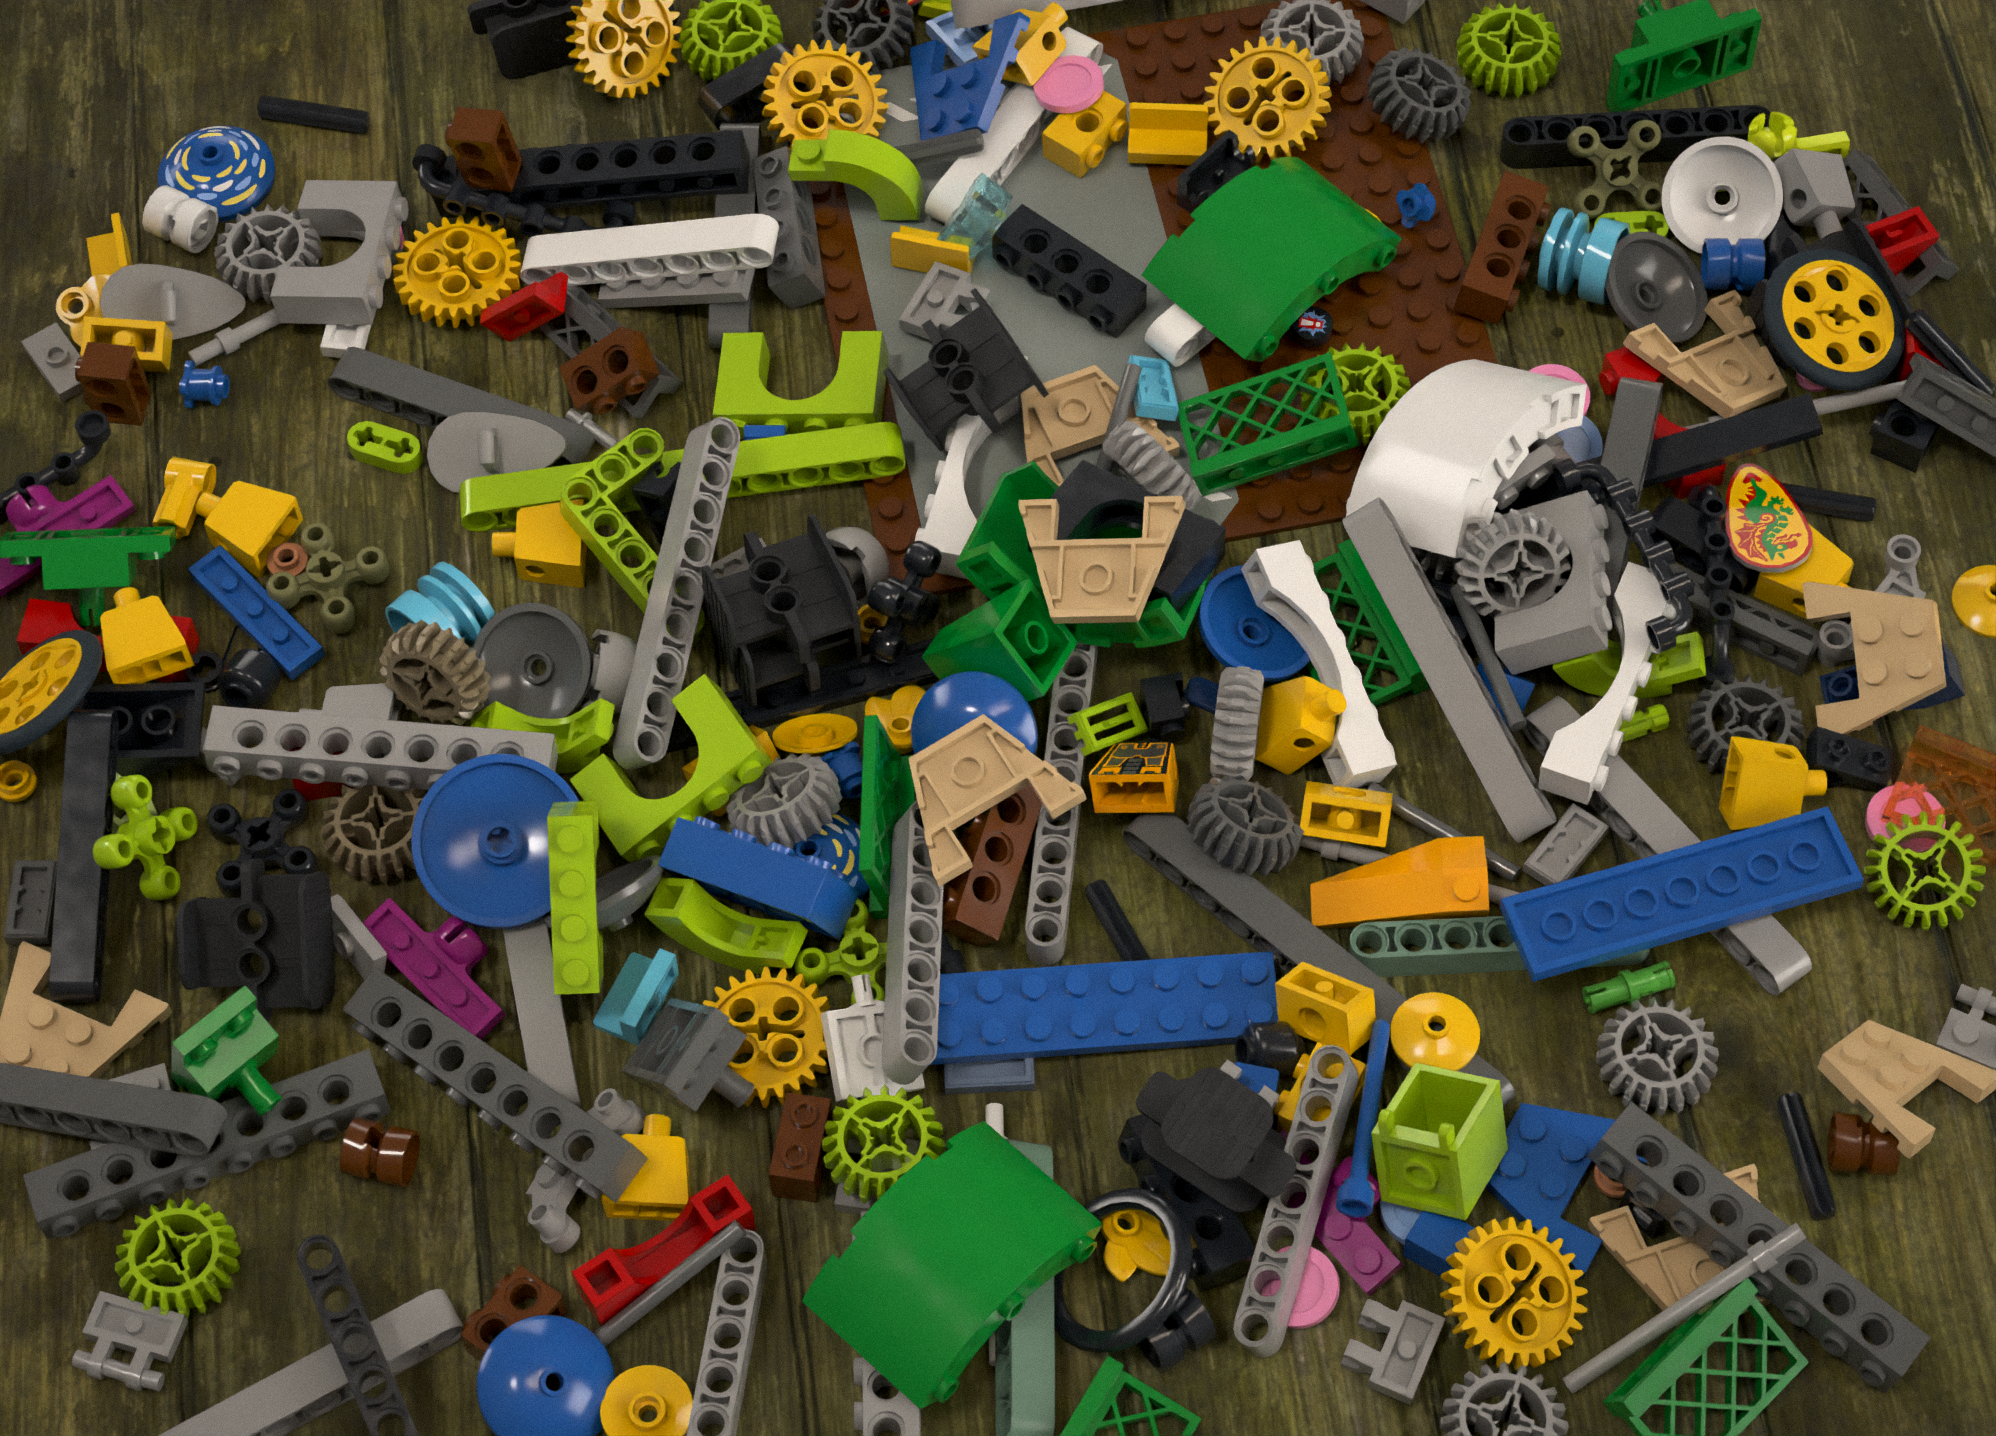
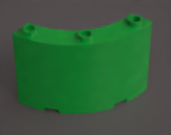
M1288 156L1272 159L1270 167L1262 170L1256 165L1223 185L1190 214L1194 222L1179 238L1172 234L1141 274L1147 281L1245 360L1263 362L1264 359L1270 357L1277 349L1279 339L1310 306L1323 295L1331 294L1339 284L1347 279L1365 272L1381 271L1382 268L1388 266L1397 254L1396 247L1402 240L1399 235L1299 157Z
M1035 461L1001 474L956 562V566L968 580L989 599L995 598L1027 579L1032 581L1045 598L1033 553L1028 551L1027 531L1018 503L1019 500L1049 499L1059 486L1042 471ZM1113 527L1102 530L1089 539L1141 538L1142 531L1130 527ZM1213 571L1178 613L1167 598L1163 597L1146 602L1139 622L1064 624L1079 643L1101 647H1111L1113 642L1134 643L1135 648H1146L1182 640L1186 636Z
M985 1121L973 1125L947 1140L946 1147L949 1150L935 1160L928 1155L925 1156L897 1180L850 1230L856 1237L840 1258L835 1254L830 1256L802 1299V1302L919 1409L937 1401L940 1403L947 1401L958 1389L960 1381L957 1379L994 1331L1005 1319L1007 1321L1014 1319L1024 1308L1026 1299L1049 1279L1075 1262L1079 1264L1084 1262L1095 1250L1097 1242L1094 1239L1103 1223Z

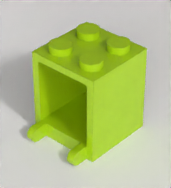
M1415 1062L1388 1107L1381 1110L1378 1122L1371 1132L1381 1201L1461 1220L1468 1218L1508 1150L1500 1080Z

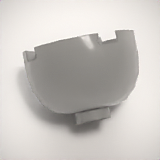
M837 527L827 532L826 537L829 539L831 547L836 552V557L839 558L841 566L851 582L859 610L862 606L868 604V596L875 582L881 579L888 580L889 560L882 545L868 531L858 527Z
M596 629L591 640L599 641L596 652H592L593 672L589 689L585 698L589 696V702L583 704L581 709L602 698L615 705L614 715L621 713L637 643L625 635Z

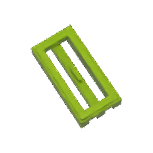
M1132 692L1066 717L1069 725L1076 723L1078 731L1073 733L1076 740L1083 739L1086 745L1081 748L1083 756L1137 737L1148 731ZM1126 704L1129 712L1090 726L1088 718ZM1133 720L1135 725L1133 728L1099 741L1094 736L1096 733Z

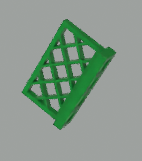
M1331 352L1178 403V418L1190 459L1189 465L1192 477L1202 497L1359 446ZM1327 368L1329 376L1320 389L1305 383L1310 373ZM1279 383L1290 386L1281 402L1266 396L1271 386ZM1331 389H1333L1334 395L1329 393ZM1299 390L1314 396L1306 412L1290 406ZM1245 396L1252 400L1242 415L1227 409L1232 399ZM1323 401L1338 406L1340 413L1338 415L1323 420L1314 417ZM1260 403L1275 409L1266 425L1251 419ZM1201 409L1212 412L1203 428L1190 423L1188 413ZM1284 414L1300 420L1293 430L1283 433L1275 430ZM1221 416L1237 422L1227 438L1212 432ZM1245 426L1260 432L1257 440L1244 446L1236 443ZM1192 433L1198 435L1195 440ZM1206 439L1221 445L1216 455L1199 460L1198 452Z
M1351 538L1338 544L1339 552L1313 564L1314 574L1318 581L1321 574L1337 568L1342 577L1337 590L1320 586L1327 597L1333 599L1330 606L1333 618L1340 601L1357 605L1360 610L1355 623L1334 618L1339 629L1351 632L1346 644L1351 659L1369 665L1362 684L1366 693H1370L1368 695L1370 702L1376 707L1409 690H1412L1413 694L1416 695L1428 689L1429 684ZM1346 586L1351 594L1344 593ZM1364 619H1365V621L1367 622V624H1368L1369 627L1362 625ZM1358 634L1377 640L1378 644L1373 656L1352 651ZM1382 652L1384 653L1387 660L1381 659ZM1310 660L1305 668L1311 678L1320 682L1318 673ZM1377 667L1394 671L1399 680L1385 688L1371 684Z
M877 715L864 716L859 871L870 887L869 913L873 919H883L889 917L893 828L917 800L908 759L913 755L900 756Z
M1746 1278L1683 1320L1602 1403L1613 1417H1622L1636 1436H1693L1675 1434V1406L1695 1408L1694 1436H1705L1706 1408L1725 1410L1724 1431L1719 1436H1738L1809 1362L1754 1296L1759 1290L1749 1278ZM1746 1309L1756 1319V1339L1737 1338L1738 1317ZM1726 1330V1337L1720 1336ZM1767 1334L1772 1338V1340H1767ZM1713 1342L1726 1343V1370L1707 1369V1348ZM1737 1344L1756 1345L1755 1372L1737 1371ZM1767 1346L1779 1347L1790 1361L1779 1374L1767 1373ZM1696 1360V1368H1689ZM1683 1373L1695 1374V1402L1676 1400V1380ZM1706 1375L1725 1376V1404L1706 1403ZM1736 1377L1755 1378V1399L1748 1406L1736 1405ZM1766 1379H1771L1772 1381L1766 1386ZM1665 1392V1400L1658 1399ZM1651 1405H1665L1664 1433H1652L1639 1418ZM1736 1410H1737V1411H1742V1412L1736 1417Z
M1108 1355L1060 1436H1093L1096 1431L1115 1427L1117 1436H1125L1123 1425L1147 1420L1150 1435L1159 1436L1154 1418L1171 1415L1187 1425L1181 1436H1192L1202 1418L1123 1371L1124 1365ZM1122 1386L1140 1396L1144 1412L1120 1417L1115 1398ZM1150 1403L1160 1409L1152 1410ZM1110 1408L1113 1419L1102 1421Z

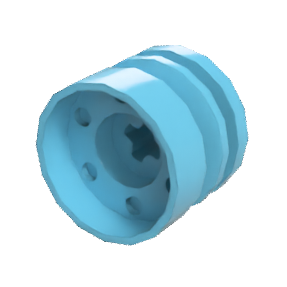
M1559 208L1545 234L1540 250L1539 289L1551 291L1557 284L1558 293L1566 295L1570 292L1576 280H1578V296L1581 300L1604 306L1608 305L1610 301L1606 292L1605 282L1610 261L1617 242L1630 234L1629 224L1603 217L1598 220L1592 233H1589L1588 213H1578L1574 219L1572 209Z
M443 561L435 564L430 569L429 575H424L418 579L417 587L420 593L406 590L385 610L386 618L394 633H397L408 622L416 624L418 621L423 620L428 625L437 622L442 630L451 628L453 635L459 639L465 637L464 643L474 646L476 638L485 624L496 615L489 601L478 587L453 565Z

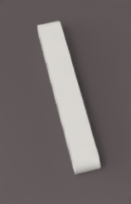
M1066 27L1061 32L1066 40V48L1057 58L1077 55L1089 58L1097 64L1099 63L1103 53L1102 43L1070 27ZM1019 83L995 112L988 133L982 134L984 150L958 157L930 192L925 204V214L960 232L963 231L1059 113L1049 111L1038 103L1033 86Z
M745 214L537 235L528 239L520 277L523 282L530 285L535 281L540 283L562 271L568 275L567 285L577 286L763 268L772 264L779 224L768 215Z

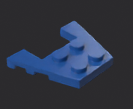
M1017 12L994 20L989 56L943 71L946 45L935 39L911 47L910 54L921 141L975 128L979 129L982 134L988 133L1005 89V85L1000 83L1006 66L1015 63L1019 50L1014 45L1020 30L1026 32L1030 24L1028 16Z
M1521 1103L1506 1130L1508 1150L1485 1188L1520 1222L1527 1219L1531 1220L1534 1232L1546 1226L1548 1228L1546 1241L1549 1243L1562 1238L1563 1243L1559 1252L1562 1256L1569 1253L1575 1254L1573 1261L1568 1265L1570 1270H1583L1584 1274L1579 1277V1279L1583 1280L1600 1250L1603 1240L1561 1218L1593 1162L1588 1158L1589 1154L1616 1120ZM1637 1156L1638 1160L1646 1166L1648 1161Z

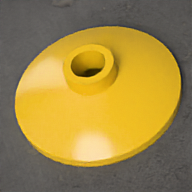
M1982 565L1966 571L1958 578L1953 587L1951 604L1956 617L1967 629L1980 636L1996 639V596L1991 593H1996V565Z
M821 713L788 720L774 730L772 737L774 745L781 750L797 754L808 753L811 757L820 756L821 758L827 752L851 742L857 736L858 729L856 722L847 716Z
M1430 992L1408 999L1397 1009L1391 1022L1390 1040L1398 1058L1409 1068H1412L1416 1062L1459 1071L1473 1059L1478 1050L1480 1028L1472 1010L1461 1000L1448 994ZM1430 1023H1438L1443 1025L1444 1029L1433 1031L1428 1025Z
M656 1365L637 1366L621 1373L607 1387L605 1397L600 1406L602 1426L607 1436H685L688 1430L693 1398L687 1384L675 1372ZM647 1410H653L657 1413V1417L652 1422H643L640 1419L642 1413Z

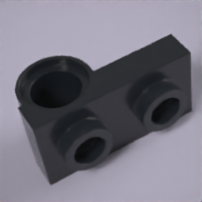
M1822 727L1815 728L1809 734L1806 740V763L1808 764V770H1824L1827 776V788H1834L1845 782L1878 793L1880 790L1893 785L1894 750Z

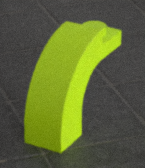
M829 129L827 139L794 140L788 167L791 181H839L860 188L873 199L880 220H919L924 186L916 167L896 148L865 134Z
M1697 631L1677 636L1676 647L1659 654L1651 653L1648 662L1653 665L1645 688L1637 686L1634 697L1641 699L1672 694V684L1706 676L1703 638ZM1608 639V649L1554 663L1553 670L1571 686L1584 692L1604 697L1619 672L1622 661L1620 643Z
M600 698L571 716L545 719L525 715L495 701L478 712L477 715L472 716L470 727L554 734L558 752L555 772L557 774L575 772L584 769L598 758L601 746L610 740L614 730L612 718L615 705Z
M661 878L644 914L661 931L688 949L718 963L743 971L750 969L752 973L762 974L764 967L767 966L769 971L771 967L792 968L808 932L799 921L760 919L739 913L714 899L693 879Z

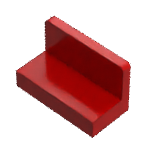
M561 271L540 283L535 281L481 310L480 324L510 342L564 313L568 275Z

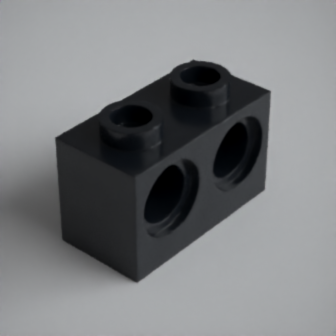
M1912 371L1909 372L1905 380H1908L1913 373ZM1898 399L1886 401L1885 405L1890 408L1886 415L1880 412L1877 414L1869 431V435L1875 437L1870 453L1916 473L1941 425L1900 402Z

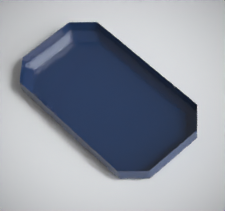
M1197 676L1190 679L1183 695L1187 696L1189 704L1215 714L1219 684Z

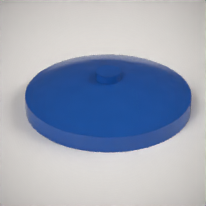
M489 754L456 765L432 785L424 796L414 819L411 839L412 855L422 884L434 901L447 913L476 927L497 930L513 929L543 919V917L551 913L547 816L553 802L579 801L577 796L556 772L535 760L523 756Z

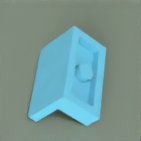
M659 948L654 959L635 952L631 953L593 1020L594 1027L638 1046L651 1027L679 976L676 955Z

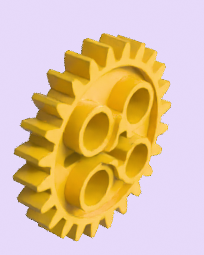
M581 0L583 2L582 7L571 6V10L578 16L577 20L567 21L566 25L575 29V34L566 38L567 42L575 43L576 46L568 56L580 59L574 70L575 72L586 73L583 82L595 85L596 92L608 93V96L618 98L621 96L634 98L635 93L648 94V86L659 87L657 75H670L665 64L666 62H677L675 56L671 54L672 48H680L682 45L678 41L673 40L674 34L682 31L681 27L673 26L672 22L680 13L669 11L668 9L674 0H624L625 8L623 13L621 11L623 0ZM649 25V35L646 37V29ZM601 30H602V32H603V39H602V42L600 43V42H599V34H600V32H601ZM626 56H627V58H628V63H627V66H626V68H625V66H624V60H625V58H626Z
M1263 36L1260 37L1257 48H1253L1249 41L1246 40L1244 41L1245 52L1242 54L1231 48L1230 52L1233 58L1231 62L1223 59L1218 60L1223 72H1210L1209 74L1216 86L1205 87L1207 97L1212 100L1206 101L1204 105L1208 106V113H1213L1208 117V123L1210 127H1217L1214 131L1216 139L1221 138L1228 130L1232 131L1238 136L1239 151L1244 155L1245 151L1252 147L1257 163L1260 162L1263 153H1268L1271 161L1277 158V152L1283 151L1286 157H1291L1290 147L1294 145L1300 150L1305 151L1306 148L1302 139L1308 137L1312 140H1317L1318 137L1313 127H1325V119L1320 113L1331 112L1329 102L1324 99L1331 97L1332 92L1329 86H1323L1329 79L1326 72H1319L1322 68L1320 60L1316 58L1309 61L1311 54L1307 47L1297 54L1298 47L1294 40L1286 48H1283L1279 36L1275 38L1272 46H1267L1265 38ZM1262 69H1275L1273 75L1269 78H1257L1258 73ZM1288 73L1291 74L1290 77H1287V78H1285V79L1283 80V77H1284L1286 74H1288ZM1301 90L1304 92L1303 97L1298 101L1289 102L1286 100L1288 94L1292 91ZM1246 97L1249 99L1248 104L1243 108L1234 109L1231 107L1238 98ZM1264 97L1267 99L1275 98L1272 102L1268 100L1261 102V99ZM1252 119V122H1251L1250 125H1248V126H1245V125H1244L1245 122H1248V121H1250V120ZM1266 121H1279L1278 126L1274 130L1269 132L1261 130L1262 125Z
M811 40L807 52L800 44L795 46L793 56L785 51L780 58L781 64L773 63L770 69L773 76L767 75L763 84L768 90H764L761 96V101L769 103L764 107L762 116L774 117L767 127L768 131L778 129L781 131L776 142L780 144L789 140L791 142L790 149L792 150L794 140L827 139L829 129L857 132L877 139L879 132L876 129H882L886 122L880 115L886 113L888 104L880 102L884 99L887 89L875 88L882 78L881 74L872 76L868 74L873 63L870 61L860 65L858 60L861 52L857 51L851 57L847 56L846 44L844 43L838 52L833 51L830 40H827L824 48L820 50L815 40ZM831 77L842 78L847 86L839 87L835 85ZM803 82L809 87L810 91L801 92L795 88L793 83ZM849 96H856L858 100L853 99V98H848V97H849ZM791 105H794V106H796V107H801V108H800V109H793ZM848 113L852 115L856 123L844 122L839 114ZM810 118L817 123L819 128L810 129L803 124L801 119Z
M462 215L458 216L456 224H450L448 219L443 217L442 227L436 228L429 222L427 223L428 233L423 234L415 230L413 232L415 243L403 241L405 252L396 253L397 265H394L392 268L396 292L399 293L402 305L408 304L411 315L420 312L423 322H427L435 316L437 327H441L446 319L452 321L454 328L458 327L461 319H466L470 326H474L475 316H481V310L513 294L512 290H520L521 288L519 278H521L522 260L519 249H516L514 238L507 239L506 229L504 228L495 231L494 226L488 224L481 227L479 217L477 216L472 219L470 224L464 223Z
M767 966L764 967L761 978L755 979L751 970L747 969L745 982L740 984L736 978L730 976L729 982L732 989L725 991L716 986L714 990L718 998L717 1003L704 1000L703 1005L715 1007L730 1018L728 1023L747 1035L727 1065L741 1077L755 1085L753 1092L744 1105L749 1106L755 1096L760 1098L763 1108H767L770 1096H777L780 1104L784 1105L786 1092L792 1091L795 1094H802L800 1085L804 1082L815 1088L818 1085L813 1073L815 1071L825 1074L829 1072L827 1063L823 1059L828 1058L820 1014L826 1012L830 1008V1004L826 996L818 998L820 993L815 983L805 988L802 974L797 975L790 982L786 968H782L777 978H772ZM794 1010L798 1012L792 1020L781 1021L778 1019L785 1011ZM742 1012L754 1013L752 1018L746 1022L734 1021ZM768 1033L767 1040L762 1041L764 1034ZM805 1034L803 1038H797L799 1035ZM793 1051L797 1053L796 1057L789 1062L777 1061L778 1057L784 1052ZM741 1053L753 1054L746 1063L737 1064L733 1062L735 1057Z
M1513 1217L1501 1221L1500 1225L1496 1219H1493L1483 1224V1228L1477 1226L1468 1232L1469 1238L1464 1237L1455 1243L1459 1252H1454L1446 1257V1261L1455 1269L1441 1274V1278L1452 1284V1288L1440 1293V1297L1453 1300L1454 1305L1445 1311L1444 1315L1446 1317L1457 1316L1460 1321L1452 1332L1454 1334L1464 1331L1468 1333L1469 1337L1464 1346L1466 1349L1477 1344L1482 1346L1480 1360L1484 1361L1496 1354V1365L1498 1368L1504 1361L1508 1365L1511 1360L1515 1370L1522 1365L1527 1367L1528 1362L1535 1368L1544 1364L1545 1358L1550 1361L1561 1355L1559 1348L1565 1349L1574 1343L1569 1334H1574L1583 1328L1573 1317H1578L1587 1312V1308L1577 1303L1576 1300L1587 1294L1588 1290L1575 1286L1574 1280L1584 1274L1583 1270H1570L1568 1266L1573 1261L1575 1254L1569 1253L1562 1256L1559 1250L1563 1239L1559 1238L1549 1243L1546 1241L1548 1228L1545 1226L1532 1233V1222L1529 1219L1521 1222L1518 1226H1516ZM1506 1252L1515 1258L1516 1270L1508 1265L1505 1258ZM1536 1264L1538 1266L1537 1273L1517 1290L1513 1296L1515 1302L1503 1307L1494 1323H1492L1490 1315L1497 1307L1510 1298L1515 1291L1514 1285L1526 1279ZM1478 1284L1483 1285L1487 1289L1490 1296L1489 1303L1484 1301L1479 1295ZM1539 1284L1543 1285L1549 1292V1303L1541 1297ZM1512 1316L1517 1318L1522 1324V1335L1514 1330Z

